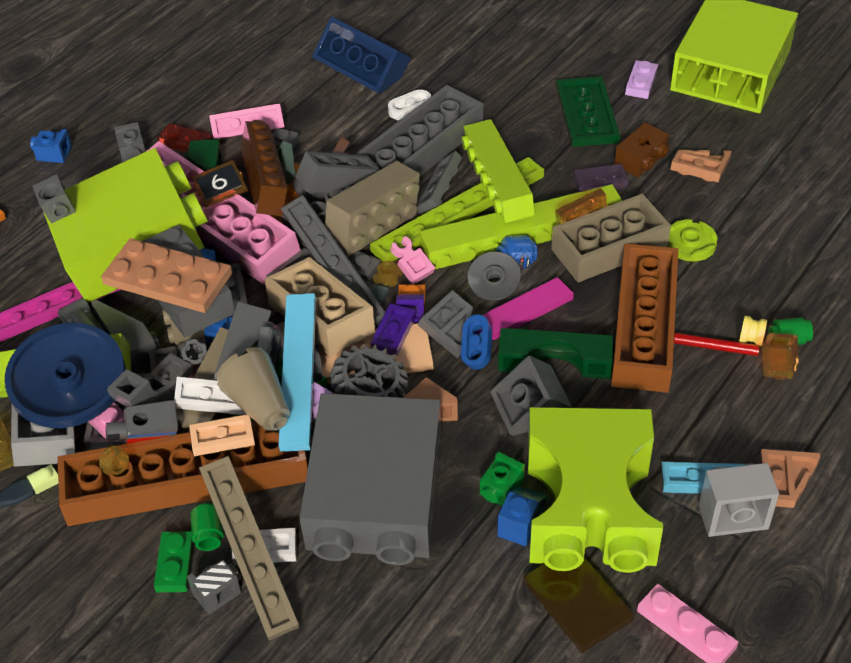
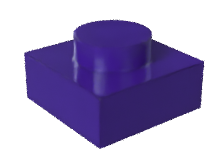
M397 295L396 305L415 309L416 318L413 324H418L424 316V295Z

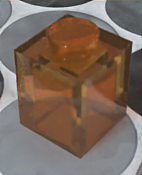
M769 333L762 346L764 376L774 377L778 380L793 379L799 365L798 336Z

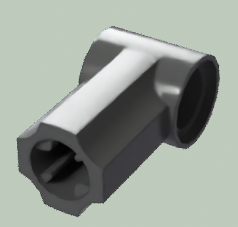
M83 298L57 310L62 324L83 323L105 331L94 318L89 305Z
M204 337L177 344L180 358L192 365L201 364L208 352Z

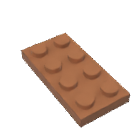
M130 238L102 274L101 278L104 285L206 313L231 276L232 271L231 266Z

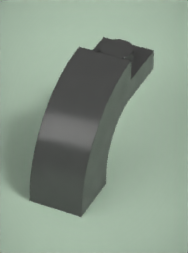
M170 353L144 378L126 369L107 388V391L115 401L126 407L174 401L177 377L189 378L194 372L193 365Z

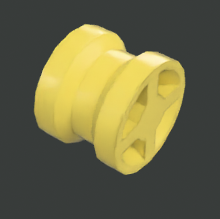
M745 315L739 342L746 343L751 341L755 345L762 347L767 320L760 319L757 321Z

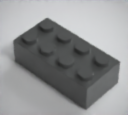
M180 225L143 240V242L205 258ZM226 284L206 313L157 300L184 338L233 315L235 312L231 290Z

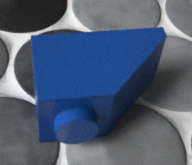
M521 486L510 491L498 515V537L527 546L531 538V521L541 515L548 500V495Z

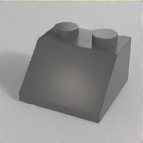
M532 356L524 359L490 391L509 434L513 436L528 432L530 407L572 408L551 365Z

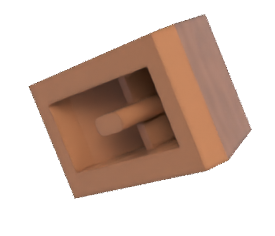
M427 377L403 397L440 400L441 421L458 420L457 398Z

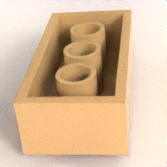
M310 257L265 278L268 304L284 318L286 295L315 293L314 343L329 356L375 333L373 306Z

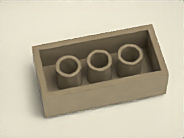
M395 161L326 201L325 227L346 257L361 250L369 243L379 239L382 235L416 215L420 173Z
M643 194L554 226L551 250L577 282H581L622 266L625 243L668 247L671 225Z

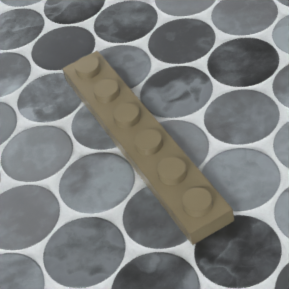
M229 456L200 467L201 475L268 640L299 628L297 619Z

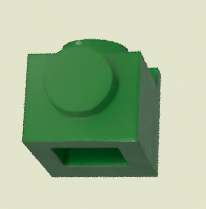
M498 452L494 462L480 480V495L491 503L503 506L509 492L523 484L525 464Z

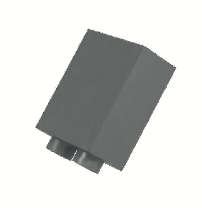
M320 394L300 512V523L306 550H313L316 556L329 561L345 560L350 557L351 553L374 554L380 561L391 565L409 564L414 560V557L429 558L441 443L440 400Z

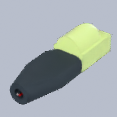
M52 464L28 475L27 479H21L9 485L0 492V508L19 504L31 498L34 493L37 495L58 484V474Z

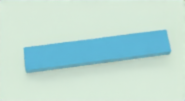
M315 293L286 295L282 391L290 411V416L286 425L279 430L280 451L311 450L316 314Z

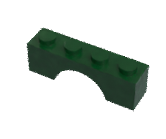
M501 328L498 371L512 372L524 359L532 356L538 360L549 358L565 360L575 366L583 378L610 379L613 336Z

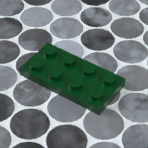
M602 76L556 80V89L572 147L607 145L620 142V133Z

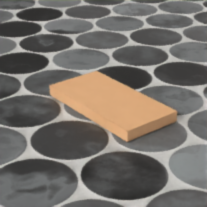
M412 324L396 357V362H403V370L407 371V373L433 370L428 334L418 324ZM375 333L331 356L318 347L321 357L322 374L326 377L327 383L331 382L330 373L337 357L340 358L344 350L349 352L353 345L359 350L363 344L371 349V341ZM353 370V371H351L349 374H356V373H355V371Z

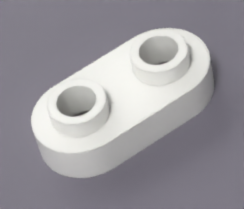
M415 90L392 99L388 103L389 116L400 121L429 99L431 94L426 90Z

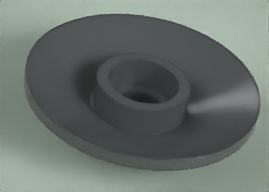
M488 252L479 256L473 261L468 270V283L471 290L477 296L486 300H501L510 296L517 289L521 280V271L516 260L502 252ZM493 278L500 279L497 282H490Z

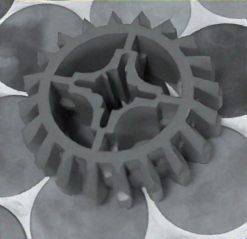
M363 344L359 350L353 345L349 352L344 350L340 358L337 357V360H335L330 373L331 390H334V394L403 398L408 388L407 371L403 370V362H396V354L390 356L387 354V348L380 351L377 350L376 344L372 349L367 348ZM354 370L356 374L353 378L349 379L348 374ZM389 382L390 388L384 391V383Z

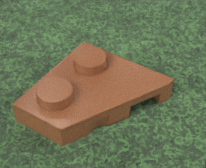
M678 150L672 160L670 170L677 171L682 175L700 177L705 181L719 182L730 161L732 151L724 150L723 156H709V150Z

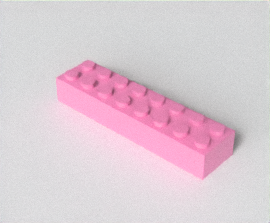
M159 141L148 149L156 148L164 166L176 161L179 162L192 188L179 196L183 198L194 193L208 222L195 228L201 241L233 264L240 263L241 269L257 281L265 285L267 274L301 251L294 231L270 215L257 214L255 206L234 191L229 190L206 200L196 180L206 175V172Z

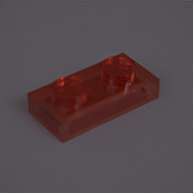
M169 123L157 139L169 148L185 152L189 150L190 140H211V135Z

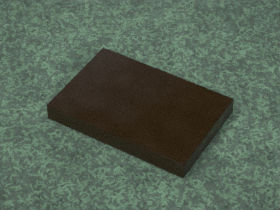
M585 558L579 567L570 571L553 570L543 564L523 578V583L581 653H584L634 620V614Z

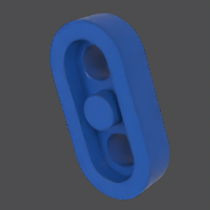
M473 315L463 325L461 359L470 369L478 370L485 367L491 358L492 325L484 316ZM480 329H483L480 334L476 335ZM481 354V356L475 360V357Z

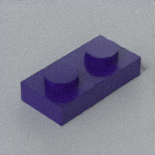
M390 303L371 341V349L376 344L377 350L383 351L387 348V354H396L397 357L416 318V310Z

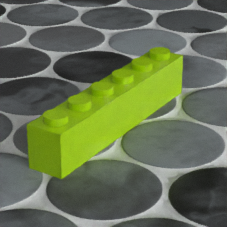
M489 119L463 126L465 135L461 136L463 149L467 150L469 161L473 162L476 175L480 174L482 187H486L489 200H493L496 214H501L505 223L534 216L532 192L492 120Z

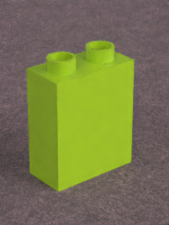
M705 0L675 53L670 90L761 113L790 52L798 13L745 0Z
M156 148L67 188L66 190L76 212L53 223L49 221L44 213L64 268L87 303L118 289L104 285L101 276L130 238L143 241L180 225L199 250L204 248L195 228L208 222L194 193L180 198V194L192 188L179 162L176 161L164 166Z

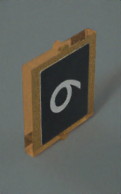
M233 160L192 177L197 188L196 194L201 196L206 208L248 191L242 179L243 174L238 171Z

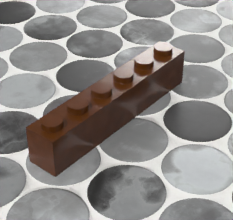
M261 120L245 121L241 151L256 213L282 216L281 208L284 207L288 188L270 125Z

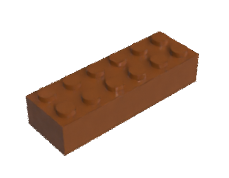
M624 244L611 387L669 393L673 368L679 248Z

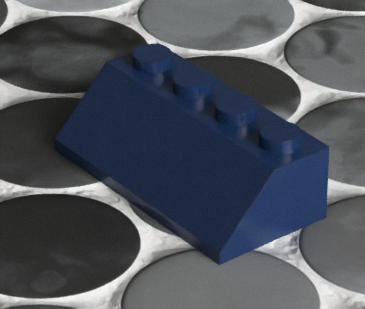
M332 16L312 55V58L379 94L402 78L411 59L408 55Z

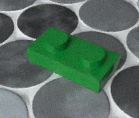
M191 531L161 532L154 581L156 593L188 592L189 582L187 576L190 575L194 544Z

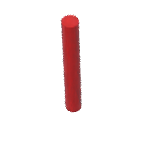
M675 333L674 344L758 356L759 345L681 333Z

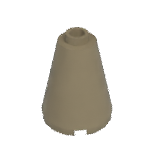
M251 347L246 349L248 353L240 357L237 353L230 356L221 365L216 374L217 385L220 391L265 430H279L283 428L290 416V411L271 357L267 351L262 348Z

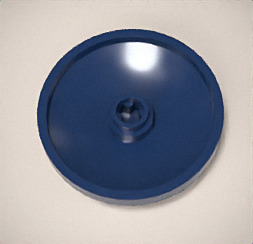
M63 323L42 329L19 345L6 367L5 389L15 410L26 420L49 428L73 427L96 418L114 403L115 400L109 395L107 388L126 370L118 344L105 331L83 323Z

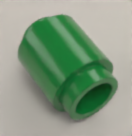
M803 317L775 319L773 325L769 326L770 341L774 342L777 347L804 345L813 339L812 323L809 319L804 320Z
M201 503L192 509L190 513L192 541L197 549L211 551L220 546L223 539V527L214 505L211 503Z

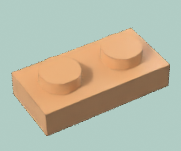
M248 414L189 425L194 456L255 445L251 419Z

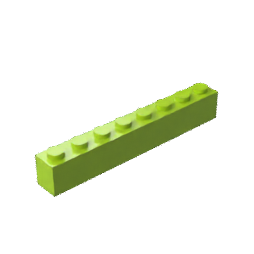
M607 185L534 203V216L507 223L504 222L501 214L493 213L420 231V249L435 269L475 260L488 252H496L503 238L507 236L526 235L536 244L551 241L554 226L619 203L622 199L613 185Z

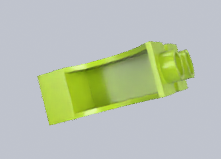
M530 407L528 474L541 481L551 491L556 501L546 512L531 521L529 563H545L547 567L553 570L570 571L579 567L584 561L585 548L593 546L602 551L603 563L610 565L619 572L630 573L639 571L646 566H657L663 523L647 514L636 503L629 491L637 482L647 477L649 473L654 441L651 409Z

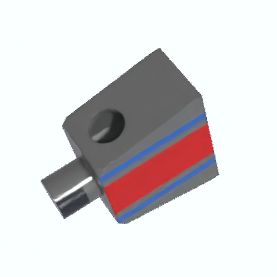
M174 401L127 407L124 409L123 421L107 422L105 424L106 440L123 439L124 444L176 435L178 429Z

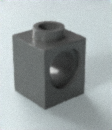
M57 174L32 186L40 207L51 223L76 212L69 194Z

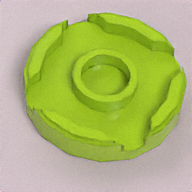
M685 219L671 225L668 248H679V259L697 262L707 259L715 252L717 234L708 224L699 221V224L693 223V220Z

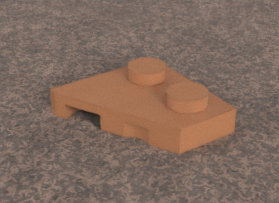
M761 449L759 455L760 464L768 463L779 492L776 507H795L819 463L820 453Z

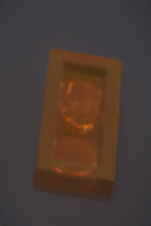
M599 188L555 210L557 225L607 207L605 192Z

